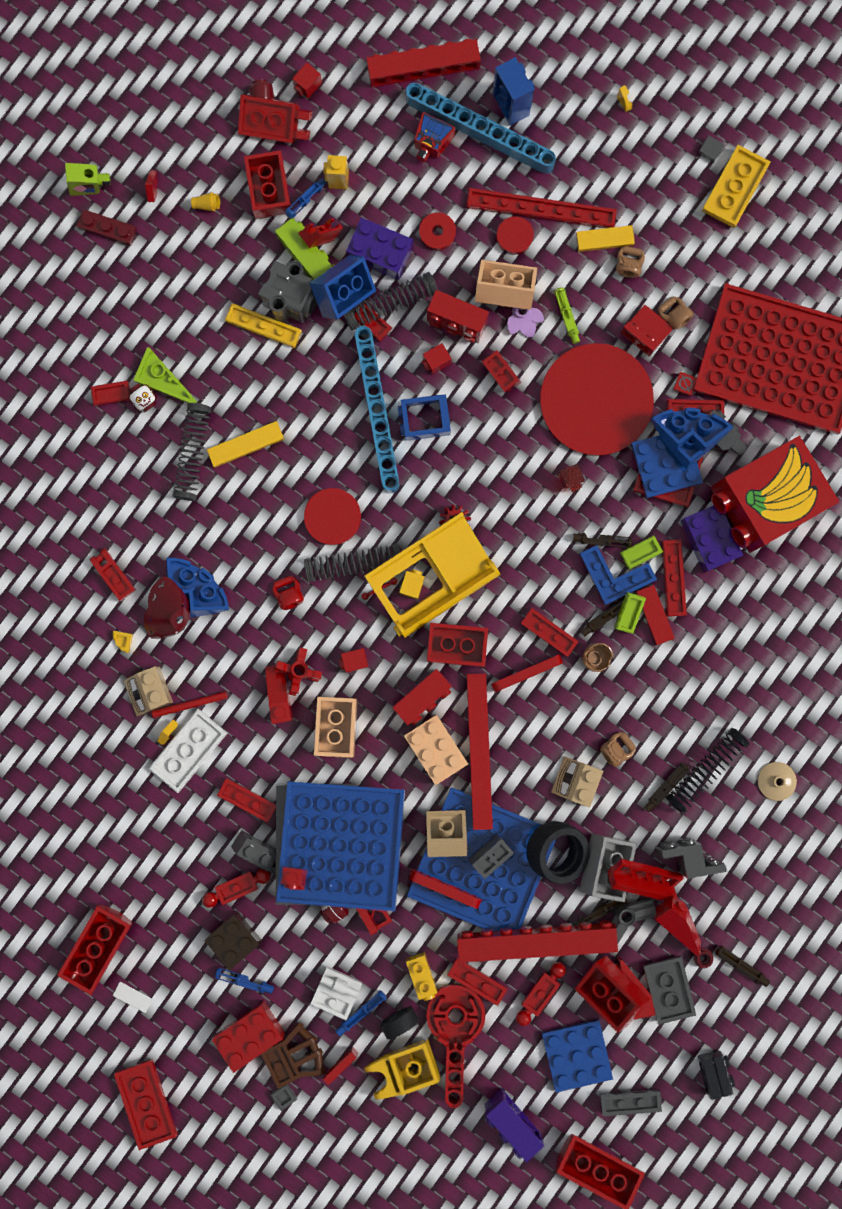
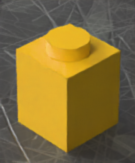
M411 569V572L406 571L399 592L400 595L418 600L425 580L422 572Z

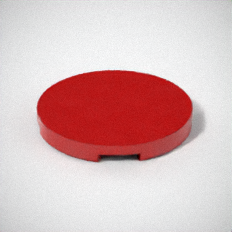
M328 488L317 492L308 501L304 511V522L308 532L315 540L325 545H338L349 541L357 533L361 524V511L357 501L351 494L341 489Z

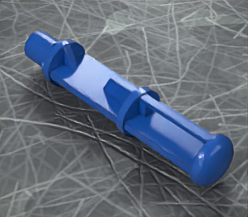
M321 178L318 182H314L285 210L286 216L293 219L307 206L310 198L316 192L320 193L322 191V188L326 185L325 180Z
M220 967L215 972V979L229 982L220 979L219 976L221 975L234 979L235 983H229L260 993H273L274 986L267 984L266 981H263L260 985L249 982L248 976L229 970L225 971L237 974V977L221 973V970L225 969Z
M379 990L366 1004H362L361 1008L347 1020L342 1021L341 1026L335 1030L336 1033L341 1036L345 1032H349L355 1024L367 1014L369 1015L381 1002L386 1001L385 993Z

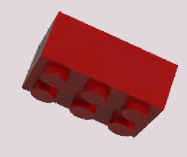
M281 150L244 156L255 219L284 215L291 202Z
M438 290L435 291L427 309V322H429L430 326L437 329L440 327L446 329L447 333L457 336V334L463 336L470 343H479L489 316V311Z
M430 623L427 662L485 667L488 628Z
M436 669L392 708L407 725L411 723L414 726L422 719L421 713L425 710L429 713L437 705L435 703L437 699L441 698L443 700L451 693L449 689L452 686Z
M607 956L595 962L575 988L617 1033L625 1029L650 1000Z
M262 1001L215 1033L211 1040L234 1073L284 1038L285 1032L266 1002Z

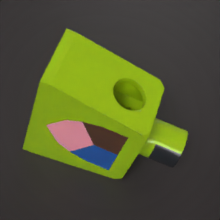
M65 163L66 182L70 196L99 194V185H110V174L98 173L97 165Z

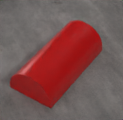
M98 905L57 976L87 994L92 995L131 928L132 921L113 908Z
M571 1134L565 1141L555 1167L556 1173L622 1209L630 1208L645 1175V1172L574 1134Z

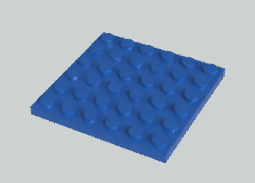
M287 781L276 902L395 912L405 790ZM283 867L307 870L305 890L284 888L285 884H281Z
M451 787L441 811L465 810L467 856L428 857L426 847L417 870L476 895L482 901L479 908L476 909L415 882H412L407 897L484 929H492V931H500L501 928L510 927L512 930L520 929L541 879V876L536 874L528 863L526 856L527 843L534 830L542 824L492 804L493 829L473 830L471 795ZM498 833L514 854L484 879L468 859ZM556 839L551 843V845L548 848L546 854V864Z

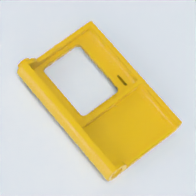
M461 512L366 574L365 578L396 624L393 628L398 636L403 635L406 638L500 576V572L484 551ZM426 558L441 581L442 587L409 610L398 614L381 586L420 559Z

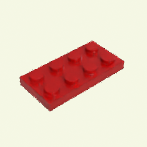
M153 1059L115 1072L114 1076L138 1150L177 1137L178 1133Z

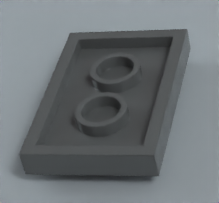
M681 956L643 965L658 1025L696 1016Z

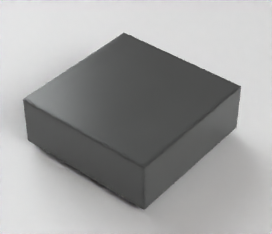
M708 136L698 154L714 163L725 144Z
M289 1084L279 1089L277 1088L270 1093V1096L281 1111L298 1099Z

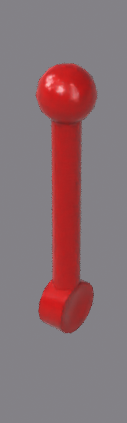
M391 578L390 582L382 585L381 588L384 589L390 585H396L398 580ZM374 590L368 593L364 592L361 597L363 600H367L375 592Z

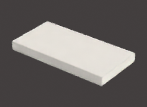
M197 709L148 769L179 793L228 732L200 709Z

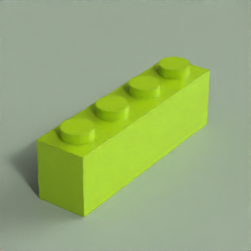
M294 218L290 219L275 231L276 236L295 261L301 263L308 277L315 280L335 264L331 265L328 262L329 257L324 250L320 251L317 247L309 248L298 234L305 227L300 221L296 222Z

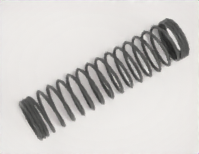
M427 271L423 274V278L418 275L417 280L412 278V283L407 280L406 285L401 283V288L396 285L395 290L390 288V293L387 290L384 291V295L379 292V298L376 295L373 296V300L368 297V303L365 300L362 301V305L359 303L368 323L370 324V320L367 316L364 302L369 308L374 321H376L369 299L381 319L375 297L379 301L384 315L387 317L380 294L387 303L390 313L392 314V310L388 303L386 292L390 296L395 310L398 312L391 289L397 296L401 308L403 309V305L398 296L397 287L401 291L406 305L409 307L402 284L408 291L412 304H414V300L409 291L408 282L412 286L418 302H420L413 280L418 284L423 299H426L419 283V277L424 283L428 296H433L438 289L431 273ZM357 305V308L354 307V309L359 315L363 326H365L361 314L359 313V306ZM352 308L344 316L350 329L353 331L359 325L354 317Z
M188 403L186 412L189 415L185 416V418L188 421L184 422L186 427L183 428L185 433L182 434L184 439L181 440L184 444L180 446L183 450L179 452L182 456L178 458L181 462L177 464L178 467H180V469L176 470L177 473H179V475L175 476L176 479H178V481L174 482L175 485H177V487L173 488L174 491L172 493V497L181 500L196 501V494L185 491H178L176 490V488H186L197 491V488L185 487L177 484V482H186L196 485L199 484L198 482L186 481L178 478V476H187L199 479L200 477L195 475H187L179 472V470H188L197 473H200L201 471L196 469L184 468L179 464H189L198 467L202 466L201 464L185 462L180 458H189L198 461L203 460L202 458L186 456L181 452H190L199 455L204 454L203 452L184 449L182 446H191L194 448L205 449L204 446L185 443L183 440H192L195 442L206 443L205 440L189 438L185 436V434H192L200 437H207L206 434L189 432L185 429L193 428L196 430L208 431L207 428L190 426L186 423L194 422L201 425H209V423L191 420L187 417L194 416L202 419H210V417L199 414H210L211 407L200 403Z
M399 544L392 545V555L394 557V554L400 553ZM388 545L386 546L387 561L389 558L391 559ZM381 546L380 564L377 549L374 548V566L371 550L368 548V567L365 552L362 549V569L359 553L356 550V570L353 555L350 551V571L347 556L344 552V573L340 554L338 553V574L334 555L332 554V575L328 561V556L326 555V577L322 558L320 556V578L316 564V559L314 557L313 561L315 579L313 576L310 558L304 559V566L307 581L315 582L317 575L319 580L321 581L323 574L325 579L328 580L329 572L331 578L334 579L335 571L337 576L340 578L341 569L343 575L346 577L347 568L349 574L352 576L353 567L355 573L358 575L359 565L361 572L363 574L365 573V564L368 572H371V562L373 569L377 568V561L380 566L381 564H383V559L384 562H386L383 548Z

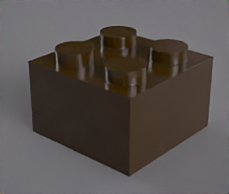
M237 911L204 941L230 971L259 946L263 940Z

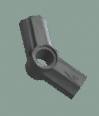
M651 898L631 904H623L614 910L611 923H615L618 943L628 927L633 925L635 921L656 915L655 906ZM624 912H629L627 917L621 918Z

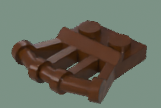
M298 1022L284 1040H281L261 1054L278 1089L300 1077L325 1074L322 1061L323 1051L318 1047L315 1035L309 1033L303 1027L304 1024L302 1022ZM297 1033L305 1039L291 1048L287 1046ZM309 1046L312 1052L295 1061L292 1054ZM315 1060L314 1069H298L299 1066L308 1061Z

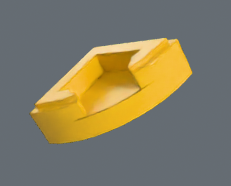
M624 85L619 88L617 99L625 112L632 109V102L628 100L627 95L630 93Z
M113 631V639L118 648L129 653L133 634Z
M172 720L162 730L157 740L161 745L165 744L169 739V735L176 730L178 723L175 720Z

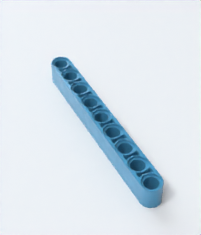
M411 83L407 86L406 101L409 106L454 126L456 130L542 173H550L554 169L556 155L553 151L418 83ZM416 93L418 96L412 97L411 94ZM428 102H434L435 104H434V105H428L427 103H428ZM450 110L451 113L446 114L443 111ZM466 118L468 121L462 122L460 119ZM478 126H481V127H484L485 129H484V130H478V129H476V128H477ZM493 135H500L501 138L496 139ZM516 143L518 146L511 147L509 144ZM531 151L534 155H527L526 152ZM546 159H547V160H549L551 163H550V164H545V163L543 162V160H546Z
M360 326L355 331V339L382 486L387 493H395L399 489V478L372 332L367 326ZM365 333L369 337L366 340H361L359 336ZM364 352L372 353L370 358L362 357ZM374 370L376 373L374 376L368 377L366 372ZM377 388L379 392L376 395H371L369 390ZM375 406H380L382 411L375 414L372 412V409ZM382 424L386 429L383 432H378L375 430L376 426ZM387 443L389 448L382 451L379 449V445ZM385 461H390L393 465L390 469H384L382 464ZM389 479L396 482V485L392 488L385 485Z

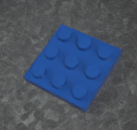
M660 435L631 443L646 499L703 483L697 462L686 469L672 454Z
M599 1019L542 1032L556 1093L613 1080Z

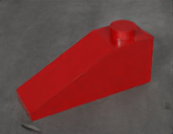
M274 666L265 667L272 724L294 721L286 674L273 672Z
M673 895L656 907L655 920L696 956H699L701 940L688 907H686L683 901L678 900Z

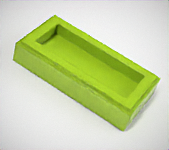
M652 536L621 552L620 555L627 569L630 570L663 553L655 536Z
M626 592L614 628L633 634L646 598Z

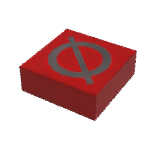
M680 372L673 391L691 397L697 378Z

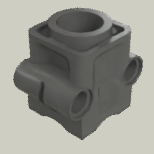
M274 261L270 269V278L262 285L258 293L262 299V305L271 309L277 321L284 323L291 317L304 323L306 318L312 315L317 305L309 284L313 279L305 276L303 267L298 261H291L287 266Z

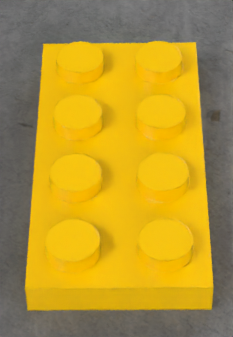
M737 145L705 203L702 212L735 228L771 161Z

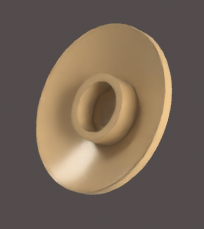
M769 763L759 772L758 787L761 793L768 799L774 801L785 800L796 789V775L784 763ZM778 778L782 780L781 785L776 784Z

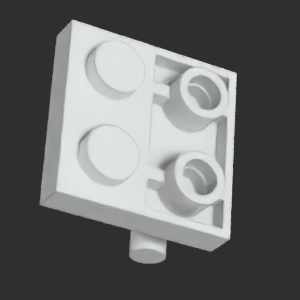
M327 966L311 1005L347 1020L363 982Z

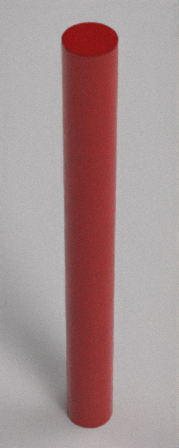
M227 691L153 710L152 716L157 718L228 699Z

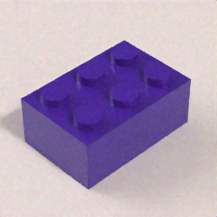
M361 218L346 250L347 256H364L368 268L399 280L413 249V239Z
M714 505L680 521L703 573L744 556L740 546L737 545L732 537L731 526L726 515L719 513Z
M503 1088L484 1104V1113L487 1116L485 1118L492 1128L496 1127L500 1131L499 1136L506 1144L509 1142L513 1146L512 1151L519 1159L523 1158L527 1163L544 1147L541 1132Z

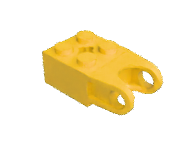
M428 1039L394 1050L364 1067L365 1072H381L386 1077L387 1084L373 1094L375 1099L403 1096L439 1083L441 1079ZM413 1063L418 1065L417 1070L411 1068Z

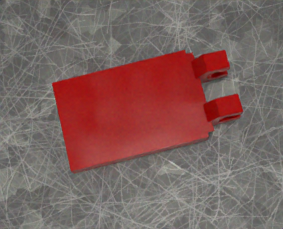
M241 94L238 134L293 143L297 139L308 140L310 138V130L298 129L299 119L308 121L312 119V111L300 109L297 103Z

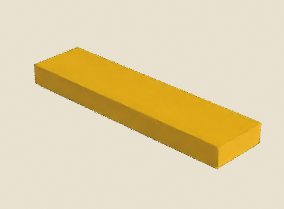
M231 303L225 318V322L292 348H296L302 333L301 329Z
M275 421L207 449L214 468L285 439L278 422Z

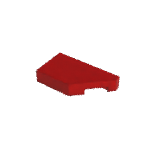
M150 170L145 182L148 202H155L157 197V170Z

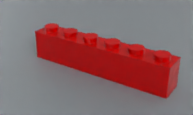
M464 39L462 42H446L443 45H429L421 49L411 48L403 52L393 51L385 55L375 54L367 58V68L370 85L373 88L480 69L481 59L477 39Z

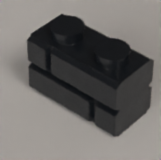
M720 1050L698 1055L704 1085L710 1100L733 1095L732 1088L735 1087L732 1075L728 1074L727 1068L730 1067L727 1055L724 1056Z

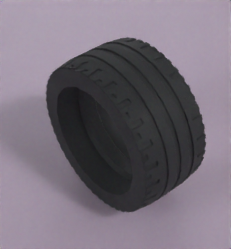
M549 821L536 828L531 834L526 848L527 860L533 871L547 881L556 884H565L577 879L589 861L590 848L583 833L575 827L560 821ZM567 835L570 848L567 858L557 868L548 869L546 854L549 846L559 836Z

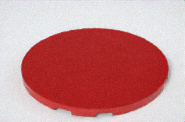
M600 343L581 345L561 355L548 370L540 392L542 417L554 438L574 452L588 456L611 455L630 446L646 429L654 406L652 384L646 370L639 361L625 350Z

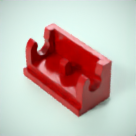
M331 218L324 225L313 227V223L308 224L298 234L307 246L312 248L333 242L343 227L339 224L335 228H331V223L334 222V218Z
M497 350L482 361L504 392H510L511 388L522 383Z

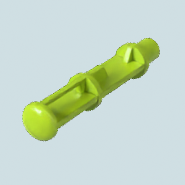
M560 287L554 291V294L556 295L568 336L571 337L573 344H577L580 342L579 330L577 329L565 288Z

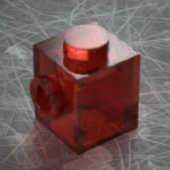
M578 464L563 469L558 473L565 492L569 490L571 492L577 491L582 488L581 485L585 482Z

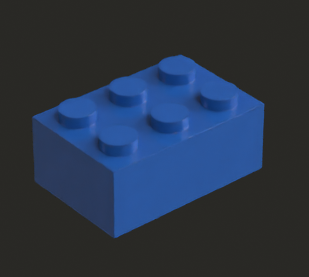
M516 57L495 67L492 94L510 126L530 116L533 92L535 90L532 80L528 79L525 75L526 71L523 64L519 63Z
M349 255L309 283L322 317L339 319L376 292L364 256Z

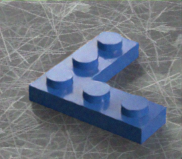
M597 545L579 554L604 605L625 596L626 592L631 593L657 580L649 563L614 579Z

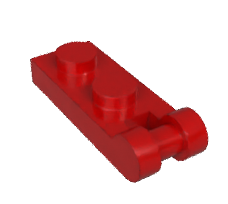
M103 548L99 555L93 556L89 560L118 600L123 601L135 592L136 589L112 558L109 551ZM106 559L108 563L102 566L101 562Z

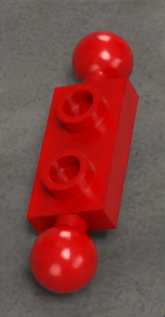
M261 868L255 876H253L252 871H249L214 887L217 893L207 892L204 894L202 903L205 907L212 908L217 904L218 900H220L222 905L258 890L257 883H268L271 880V872Z
M553 963L550 968V975L543 972L522 1001L521 1005L526 1009L516 1014V1022L520 1026L530 1024L532 1013L538 1017L561 984L556 979L563 977L566 973L563 963Z

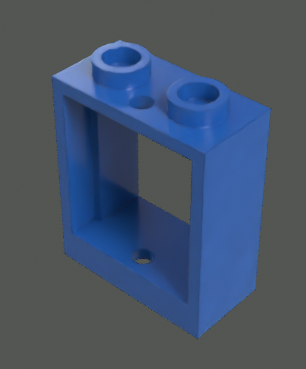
M446 394L401 400V406H398L399 417H403L404 424H400L401 436H405L406 441L451 435ZM439 403L442 428L409 431L407 406Z

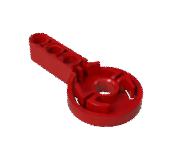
M452 983L437 990L438 994H435V997L429 1000L427 1023L433 1035L446 1047L445 1101L449 1107L457 1108L463 1102L464 1049L473 1042L483 1029L485 1008L481 997L462 984ZM451 1009H461L464 1014L462 1020L459 1022L451 1021L448 1017ZM458 1052L460 1057L454 1060L450 1058V1054ZM452 1072H457L460 1076L458 1079L453 1080L449 1075ZM456 1092L459 1094V1097L452 1100L449 1098V1094Z

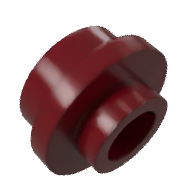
M701 948L699 956L695 954L693 956L695 964L700 968L710 967L714 960L712 952L706 948ZM706 955V960L700 961V956Z

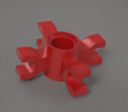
M300 647L297 650L296 660L293 665L277 661V664L275 663L273 672L287 674L291 680L289 695L296 696L299 693L300 681L303 678L314 682L321 680L322 672L310 670L306 663H304L308 649ZM294 668H299L302 672V675H296L294 673Z

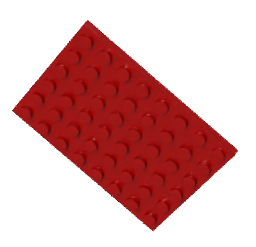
M725 283L693 392L830 433L840 434L842 429V317Z

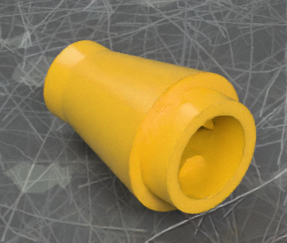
M211 192L198 197H192L191 205L193 209L216 211V209H220V198L218 194Z

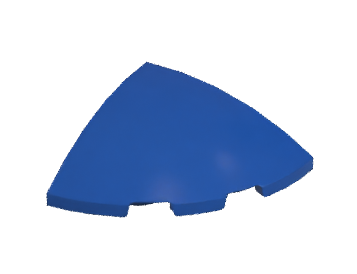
M685 408L683 411L674 412L673 409H670L651 419L666 446L686 469L701 459L733 429V426L720 416L701 413L700 409Z
M166 558V577L172 579L186 595L190 607V618L229 611L225 592L214 581L213 575L204 568L200 569L192 565L190 561L179 558Z

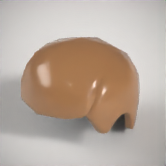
M593 643L584 650L582 660L585 667L590 671L601 672L610 666L614 655L611 647L605 643Z

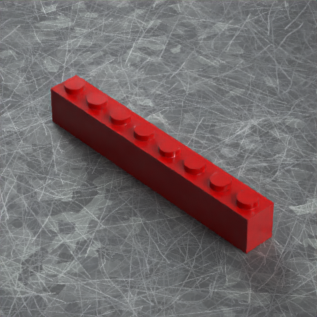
M600 921L599 924L582 922L574 926L564 923L560 924V927H552L551 925H541L540 928L523 926L516 930L505 927L501 928L500 931H492V929H482L481 932L464 930L457 935L459 963L618 952L617 930L615 923H611V921Z

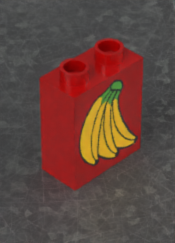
M800 435L724 477L710 487L713 491L711 500L715 509L721 514L726 513L733 525L731 534L734 541L741 548L746 547L749 553L767 545L840 502Z

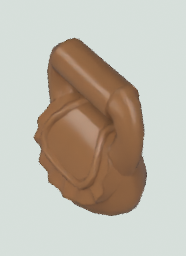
M622 247L617 255V273L628 278L640 276L642 265L645 261L644 252L638 248ZM623 253L629 254V255H634V256H639L640 259H639V260H638V259H633V258H629V257H627V256L624 257V256H623Z
M671 296L658 307L660 317L676 330L684 327L693 317V311L686 307L680 298ZM676 302L679 304L668 315L664 314Z
M618 732L601 746L600 751L611 766L618 767L623 761L633 756L636 746L626 733ZM618 737L628 748L629 753L626 754L616 741Z

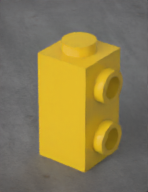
M328 155L327 162H324L323 165L325 182H328L329 189L348 190L349 169L347 156Z
M425 952L406 958V964L418 999L427 1001L434 998L435 994H438L437 987Z

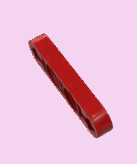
M559 654L496 681L491 686L494 692H498L563 664V661Z
M411 869L408 879L473 908L478 909L482 901L476 895L418 870Z

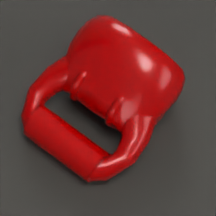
M290 575L274 582L272 592L282 610H289L303 603L304 597L300 591V584L294 576ZM294 582V587L282 590L281 592L277 591L278 588Z

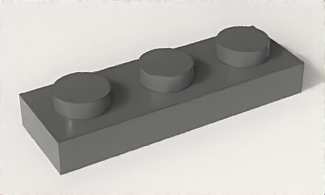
M659 1089L600 1094L603 1117L662 1112Z

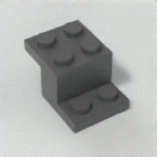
M690 837L681 838L678 843H672V841L661 842L660 846L655 847L656 854L663 859L677 856L679 871L687 879L727 872L726 864L719 861V859L714 857L704 858L701 843Z

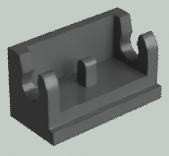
M497 833L468 860L478 873L486 879L514 852Z

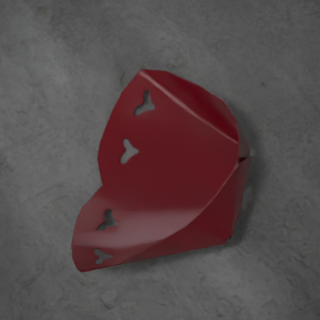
M166 576L161 577L150 590L148 596L149 607L144 614V627L151 639L171 637L176 635L175 632L179 634L185 629L190 619L189 602L184 592L172 579ZM179 616L183 617L181 623L176 622V619Z

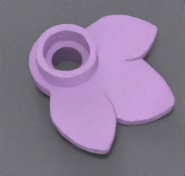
M513 307L512 315L507 322L509 333L513 335L520 331L524 336L532 338L536 332V323L544 321L542 312L537 308H531V310L523 309L525 313L521 315L518 313L520 308Z

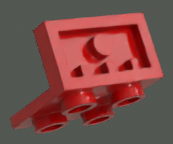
M644 305L633 319L627 322L620 334L650 357L673 330V327L647 305Z

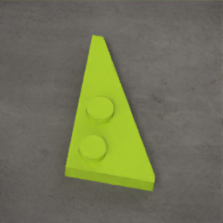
M147 347L133 381L141 385L148 384L151 389L186 403H197L194 397L164 363Z

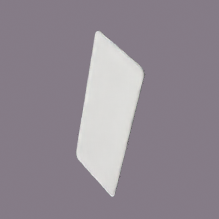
M122 982L118 984L113 994L114 997L144 1013L147 1012L152 1002V998Z

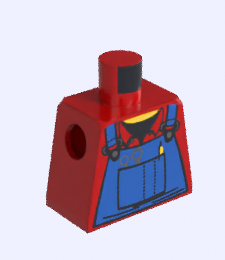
M423 112L414 139V147L419 150L416 158L424 163L429 155L439 158L454 138L455 127Z

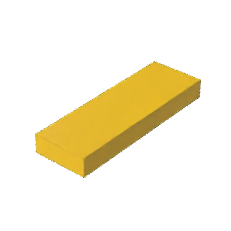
M632 225L576 232L578 252L634 246L635 244Z

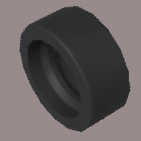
M408 1006L387 1017L380 1023V1027L387 1040L409 1031L418 1024L419 1019L413 1007Z

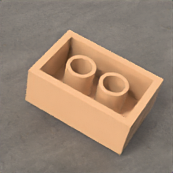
M481 260L475 302L531 310L537 268Z
M317 697L314 756L354 757L357 699Z
M437 715L404 735L435 785L468 765Z

